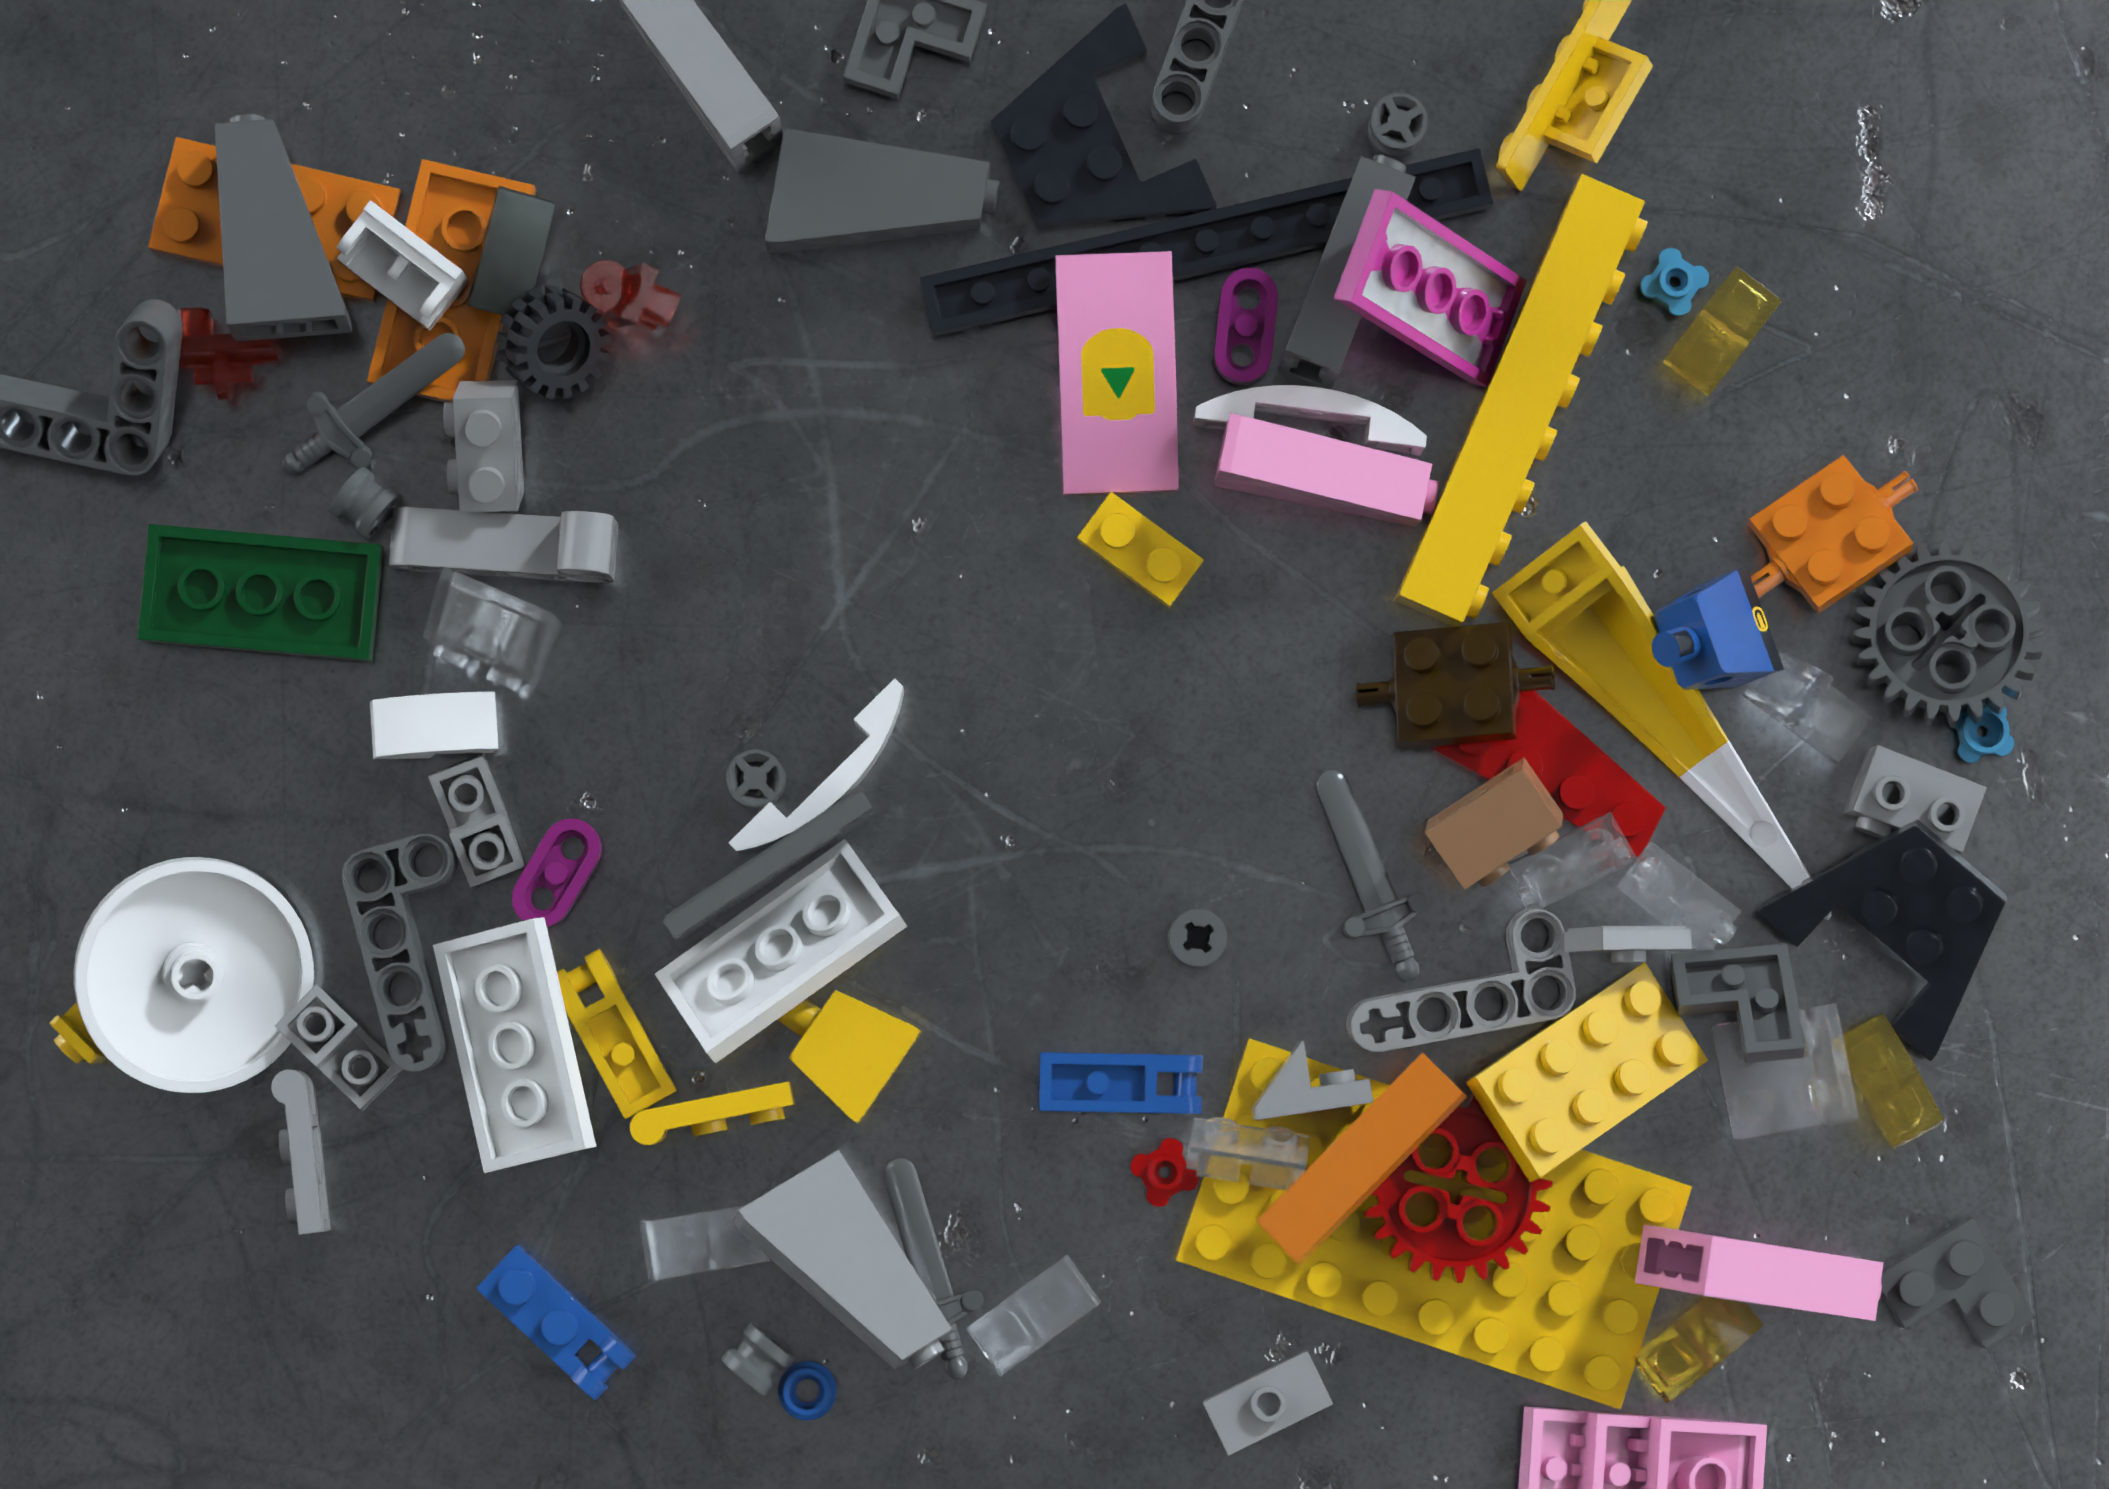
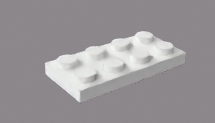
M844 839L655 973V975L706 1053L714 1063H717L902 931L907 925L851 846Z
M545 917L533 918L434 944V953L484 1173L596 1147Z

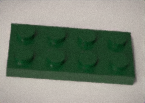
M149 524L137 639L142 642L372 662L384 547L381 544Z

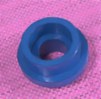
M802 1361L789 1367L782 1375L778 1385V1397L783 1409L789 1415L799 1420L809 1421L822 1417L831 1409L837 1395V1386L832 1373L822 1364L813 1361ZM805 1379L813 1380L819 1388L818 1397L813 1401H803L800 1399L796 1392L800 1381Z

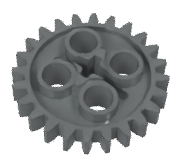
M1945 539L1941 540L1937 555L1931 556L1927 548L1920 543L1917 544L1915 551V562L1911 563L1903 556L1894 562L1896 574L1887 569L1878 573L1875 579L1882 589L1865 586L1862 598L1872 607H1858L1854 620L1868 627L1854 631L1853 643L1869 646V648L1858 654L1857 665H1875L1876 668L1868 676L1867 685L1869 687L1882 683L1888 685L1882 701L1885 705L1901 697L1906 700L1903 708L1904 717H1909L1917 707L1925 709L1926 725L1931 726L1938 712H1945L1950 727H1956L1961 711H1967L1971 720L1977 724L1981 721L1982 705L1984 704L1996 714L2002 713L2004 701L2001 693L2016 700L2020 698L2023 689L2016 678L2032 681L2036 669L2026 660L2040 659L2044 647L2030 641V639L2043 636L2045 623L2028 620L2039 612L2041 603L2040 600H2022L2031 584L2028 579L2014 584L2009 581L2015 564L2009 562L1996 570L1991 566L1994 550L1989 549L1980 560L1972 558V544L1968 541L1963 545L1959 555H1953ZM1939 584H1949L1959 591L1961 599L1953 604H1943L1933 597L1931 589ZM1976 597H1983L1985 603L1974 610L1963 621L1958 637H1948L1921 670L1913 669L1912 664L1914 661L1921 658L1934 646L1939 629L1941 628L1944 631L1950 629ZM1985 621L1994 622L2004 630L2005 638L1997 642L1985 641L1976 633L1975 626ZM1899 625H1911L1921 633L1922 640L1914 645H1903L1893 637L1892 629ZM1941 663H1956L1965 671L1966 679L1955 684L1947 683L1937 675L1935 668Z

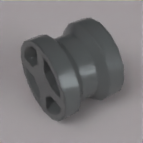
M1395 92L1384 96L1376 103L1368 121L1367 135L1370 144L1378 153L1390 158H1401L1410 155L1418 148L1427 130L1428 116L1425 107L1417 98L1408 93ZM1391 131L1394 133H1398L1402 136L1403 139H1401L1399 135H1393L1392 133L1387 135V133Z
M363 466L353 473L338 491L329 507V512L339 520L349 519L355 524L356 533L365 540H369L378 533L392 516L393 508H397L402 495L392 487L382 488L375 482V475Z
M759 749L746 750L735 756L728 766L726 774L727 788L733 798L745 808L763 809L769 802L773 805L777 803L784 794L786 786L785 771L777 758L769 752Z
M1190 909L1180 914L1171 924L1168 933V947L1173 957L1181 964L1192 968L1205 967L1215 962L1222 955L1227 944V930L1222 920L1213 912L1205 909Z
M751 1322L743 1331L744 1340L735 1349H728L721 1360L743 1381L765 1396L773 1387V1376L779 1369H787L795 1360V1357L767 1332Z

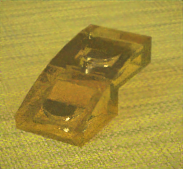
M1736 265L1665 357L1663 363L1709 397L1781 303L1782 299Z
M1883 1013L1832 1040L1833 1050L1863 1095L1865 1108L1893 1151L1944 1123V1118L1924 1080Z
M1703 1296L1679 1318L1666 1324L1631 1358L1667 1404L1720 1364L1764 1324L1744 1301Z

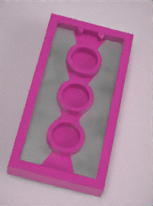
M1375 189L1334 299L1468 383L1488 387L1527 280L1394 192Z

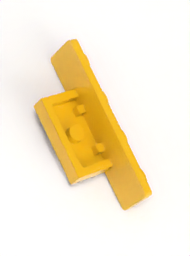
M1631 0L1584 1L1583 13L1571 34L1565 36L1559 43L1555 53V62L1543 83L1538 84L1531 92L1527 101L1526 112L1519 125L1501 144L1496 168L1510 187L1519 191L1524 189L1549 144L1596 164L1600 160L1653 67L1646 55L1609 41Z

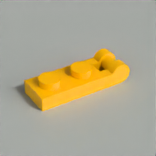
M599 948L584 956L586 963L569 972H566L563 968L557 971L566 1013L624 1119L627 1120L638 1112L678 1092L616 979L610 964ZM597 983L605 997L585 1007L579 992Z
M788 1081L643 1110L632 1118L630 1133L638 1143L652 1145L662 1142L670 1129L690 1125L693 1137L728 1130L725 1118L749 1114L751 1125L785 1119L783 1107L796 1105L792 1082Z

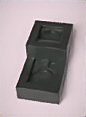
M498 186L483 237L484 246L468 297V305L470 307L500 315L506 313L514 318L518 311L511 304L517 298H520L527 304L530 302L527 291L535 288L553 217L555 201Z

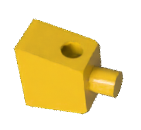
M837 990L833 992L822 1009L806 998L777 1019L778 1022L801 1037V1040L790 1054L789 1059L856 1123L861 1121L922 1032L909 1023Z

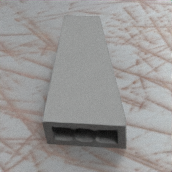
M619 0L627 16L737 173L782 143L783 131L779 115L694 0Z
M839 1150L738 1210L734 1219L738 1230L894 1370L909 1361L914 1369H917L945 1351L940 1342L947 1337L952 1328Z

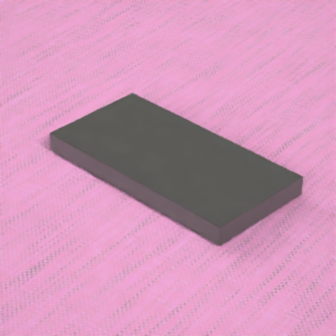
M862 790L854 791L665 915L663 923L674 939L683 942L874 817L876 814L872 805Z

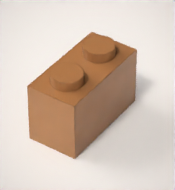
M1523 757L1427 821L1425 834L1464 890L1477 881L1482 887H1485L1505 875L1511 868L1508 861L1527 850L1530 856H1533L1553 844L1559 838L1556 830L1562 827L1563 813Z

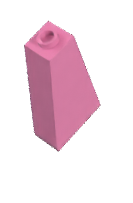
M1230 413L1224 430L1213 486L1417 527L1423 513L1433 514L1439 481L1429 479L1432 463Z
M1643 1224L1635 1283L1703 1296L1875 1321L1878 1301L1882 1292L1881 1278L1884 1262Z

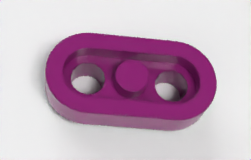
M1243 268L1233 272L1225 280L1220 293L1214 345V364L1218 373L1225 380L1236 385H1249L1260 380L1267 372L1272 360L1278 290L1273 279L1264 271L1256 268ZM1244 291H1251L1257 295L1259 304L1254 309H1244L1238 303V295ZM1236 348H1247L1253 355V361L1247 366L1235 364L1231 353Z
M564 819L556 822L548 829L512 892L513 908L522 921L545 917L546 926L549 928L559 924L566 918L602 855L601 839L592 826L579 819ZM571 838L580 839L584 846L582 855L575 860H569L563 854V845ZM541 888L550 889L554 896L553 904L546 910L537 909L533 903L535 892Z

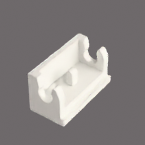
M370 200L364 207V211L339 242L336 249L341 253L337 259L431 331L469 283V280L460 268Z

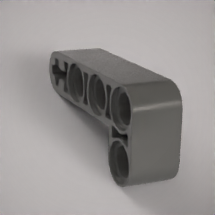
M429 833L416 834L360 850L349 857L342 870L343 887L388 1052L397 1066L410 1072H425L438 1067L445 1059L448 1050L446 1033L408 896L436 889L447 884L455 876L458 859L451 844ZM427 845H435L443 855L441 869L431 877H422L414 867L416 853ZM370 861H379L386 870L385 883L380 890L374 893H366L358 883L359 871L364 864ZM394 917L401 926L402 935L400 941L394 947L383 950L376 944L373 931L375 925L381 919ZM400 973H409L417 984L415 998L405 1006L396 1005L391 1000L388 990L390 981ZM424 1010L426 1015L424 1020L413 1019L418 1035L430 1037L432 1047L423 1050V1061L420 1062L417 1055L406 1054L404 1045L413 1041L410 1023H400L397 1025L395 1016L415 1015Z

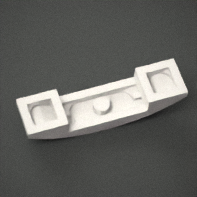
M1272 385L1231 392L1196 406L1193 418L1194 427L1225 430L1230 413L1254 418V411L1364 425L1366 429L1363 446L1381 451L1419 456L1426 447L1427 436L1412 423L1377 403L1341 391L1312 386Z
M893 679L853 719L855 724L868 738L787 818L769 802L729 844L739 854L767 848L847 797L863 780L883 751L900 712L904 695L903 686L896 679Z

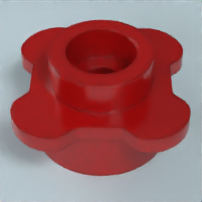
M1166 1138L1161 1142L1160 1148L1148 1155L1137 1154L1131 1161V1172L1142 1179L1147 1188L1146 1199L1153 1206L1163 1207L1168 1204L1171 1196L1182 1190L1192 1191L1199 1183V1173L1196 1169L1188 1166L1182 1155L1184 1150L1183 1144L1177 1139ZM1162 1167H1168L1171 1171L1170 1176L1162 1178L1159 1170Z

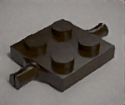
M1509 622L1393 632L1395 664L1390 675V681L1356 683V699L1359 708L1362 706L1392 704L1397 714V738L1401 749L1517 739L1516 709L1521 698V692L1555 690V673L1553 665L1524 669L1518 668L1513 657L1512 629Z

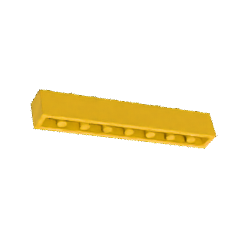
M1581 174L1575 183L1493 371L1488 387H1486L1440 493L1433 514L1427 523L1394 599L1395 602L1453 627L1460 626L1466 616L1476 620L1489 591L1488 587L1480 584L1489 563L1499 567L1512 538V535L1503 532L1510 513L1514 511L1522 514L1535 483L1526 479L1534 458L1542 462L1545 461L1558 430L1548 426L1557 406L1567 409L1580 381L1579 377L1571 374L1579 354L1586 357L1590 356L1602 330V325L1593 322L1602 302L1612 305L1623 282L1625 273L1616 270L1624 250L1634 253L1645 231L1648 221L1639 218L1645 203L1644 200L1584 174Z

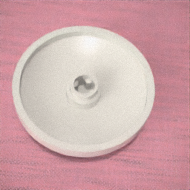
M184 857L156 863L139 870L114 887L102 899L86 923L78 943L74 964V989L80 1015L89 1034L103 1054L119 1069L142 1083L159 1089L182 1093H204L228 1088L252 1078L272 1064L291 1043L275 1025L313 988L314 963L307 933L295 910L284 896L265 879L242 866L228 861L204 857Z

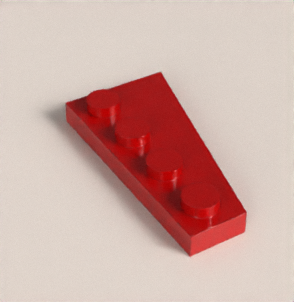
M1536 691L1521 692V698L1516 709L1517 739L1434 747L1433 753L1486 781L1524 757L1562 811L1563 822L1635 860L1641 858L1666 810L1662 803Z

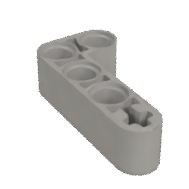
M397 507L393 508L388 567L419 572L611 583L615 579L618 522L612 515L588 511L561 512V517Z
M1526 909L1518 912L1510 919L1506 928V943L1512 971L1376 996L1357 1002L1350 1009L1346 1018V1029L1350 1039L1357 1046L1371 1052H1384L1543 1022L1564 1016L1574 1004L1576 987L1569 952H1564L1565 930L1561 921L1553 913L1541 909ZM1534 918L1542 920L1549 930L1547 945L1536 952L1528 950L1521 940L1523 926ZM1544 976L1553 977L1560 987L1558 1001L1547 1009L1539 1008L1532 998L1534 983ZM1486 987L1496 988L1503 998L1501 1012L1490 1020L1482 1019L1474 1007L1477 994ZM1429 998L1440 999L1446 1008V1019L1435 1030H1425L1417 1019L1419 1005ZM1404 1002L1403 1019L1410 1031L1409 1036L1402 1037L1403 1027L1399 1025L1382 1028L1380 1030V1039L1374 1041L1371 1034L1361 1032L1360 1023L1369 1020V1010L1375 1009L1378 1016L1385 1018L1401 1016L1396 1004Z

